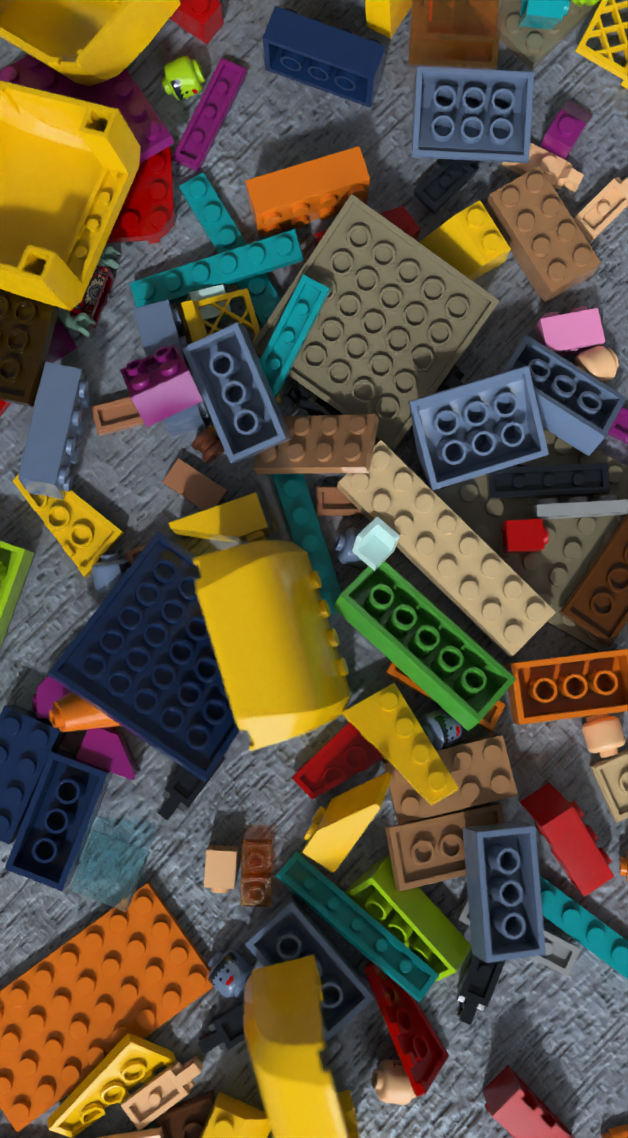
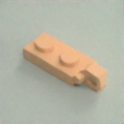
M530 143L528 163L502 162L501 164L520 175L540 165L554 188L561 189L563 186L573 192H576L584 177L582 173L573 169V165L567 162V160Z
M619 177L616 180L613 179L574 217V221L581 232L591 243L628 207V177L624 181Z
M197 1055L184 1063L183 1066L177 1061L168 1068H165L151 1081L141 1086L122 1101L121 1107L138 1131L189 1094V1090L195 1084L192 1079L202 1073L201 1069L204 1066Z

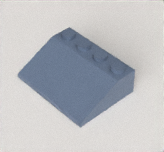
M417 66L412 109V157L528 163L534 72Z
M528 365L408 401L425 484L432 490L549 455Z

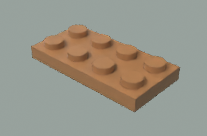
M376 414L285 416L283 418L292 439L256 454L253 466L257 474L369 473L379 419Z
M501 803L488 804L385 827L396 890L403 891L466 876L462 827L505 823Z

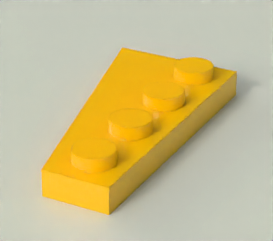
M18 475L13 479V483L34 511L37 512L48 530L55 536L63 550L72 559L85 578L92 573L93 564L101 561L100 555L107 554L124 534L123 531L72 490L70 492L65 491L64 500L52 498L45 495L28 493L18 479Z
M395 683L342 712L346 720L359 730L360 734L403 775V778L431 806L458 791L457 784Z
M128 1033L47 1119L48 1129L74 1138L105 1115L104 1109L115 1103L120 1104L128 1098V1091L141 1082L145 1085L155 1077L154 1072L164 1065L168 1068L177 1062L174 1052Z

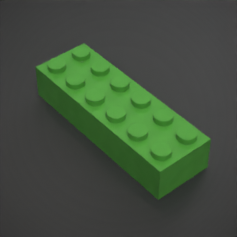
M386 561L375 571L368 566L339 595L333 607L467 731L483 719L516 680L512 674Z

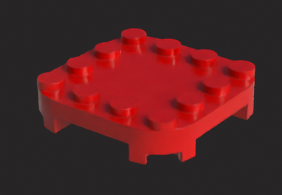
M170 146L139 164L138 171L107 243L148 241L150 245L160 242L159 239L165 236L172 226H175L173 158Z

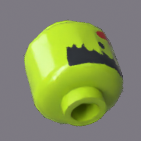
M188 55L167 63L164 67L165 77L161 78L168 96L173 94L179 101H184L199 94L203 89L202 83L206 82L198 60H192Z

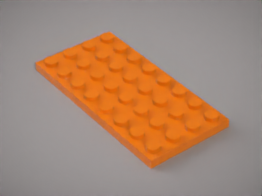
M150 881L146 882L0 990V1108L16 1132H19L73 1092L128 1033L144 1039L214 987L208 981V974L211 968Z

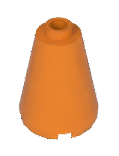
M73 692L53 702L52 710H49V718L53 727H58L62 732L121 726Z

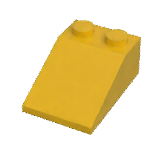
M480 200L455 214L419 242L472 281L504 263L511 250Z
M256 492L169 522L170 528L178 536L235 543L265 541V536L270 534Z
M386 772L332 798L325 808L320 806L303 837L307 840V843L302 853L334 873L381 808L392 775Z

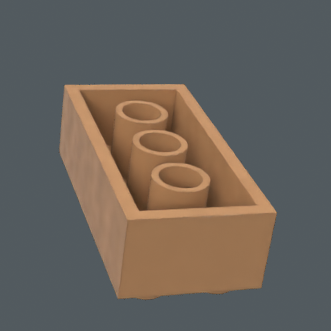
M540 165L489 194L485 209L509 245L511 253L543 304L593 276L601 265V261Z
M497 732L459 741L455 745L436 750L459 789L432 806L403 778V775L386 759L382 760L384 772L392 775L388 789L398 824L518 795L502 734Z

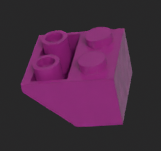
M176 344L161 347L154 354L142 360H133L125 368L120 369L130 397L146 428L203 401Z

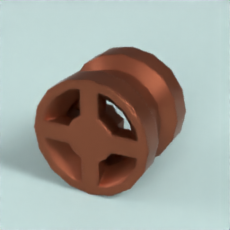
M213 426L198 435L191 444L194 450L200 451L203 454L202 459L207 464L214 461L225 451Z

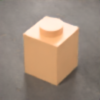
M208 845L205 859L204 887L211 888V892L228 893L229 889H235L239 846Z

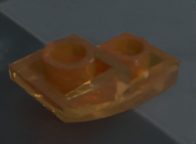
M242 839L241 907H271L272 839Z

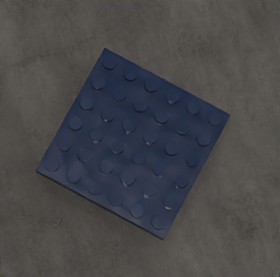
M157 531L48 672V676L206 782L240 729L235 721L196 591L195 580L201 578L198 565L193 563V558L196 557Z

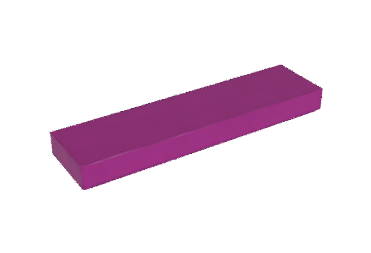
M221 57L172 156L173 161L194 171H200L248 75L247 68Z

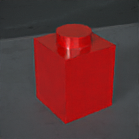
M543 518L507 520L501 524L503 554L539 552L545 549V544H548V528L543 526Z

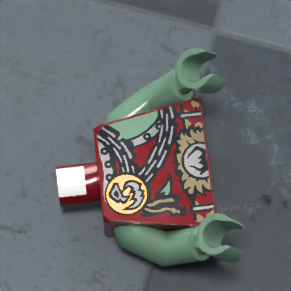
M112 246L104 247L82 301L71 310L59 309L58 317L67 328L80 331L86 337L90 335L86 330L88 326L96 329L115 281L111 270L106 267L110 266L113 269H117L119 263L115 262L114 258L117 255H121V252Z

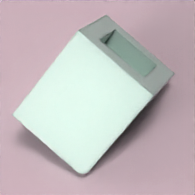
M223 284L189 292L186 301L193 300L194 302L226 294ZM226 301L218 302L217 304L224 307ZM228 304L226 309L231 311L230 306ZM212 305L199 307L202 319L206 321L217 318L221 312Z
M376 517L357 535L352 552L375 571L395 551L400 536L379 517Z

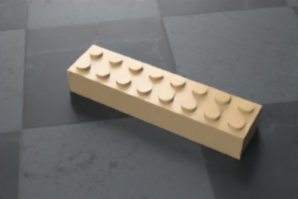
M382 440L374 446L369 473H347L338 482L337 489L371 522L376 517H379L400 536L396 547L506 656H514L556 613Z

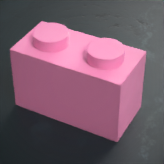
M582 306L562 315L559 312H550L543 315L534 327L537 342L561 357L579 354L594 346H602L606 342L598 308L588 309L587 306Z

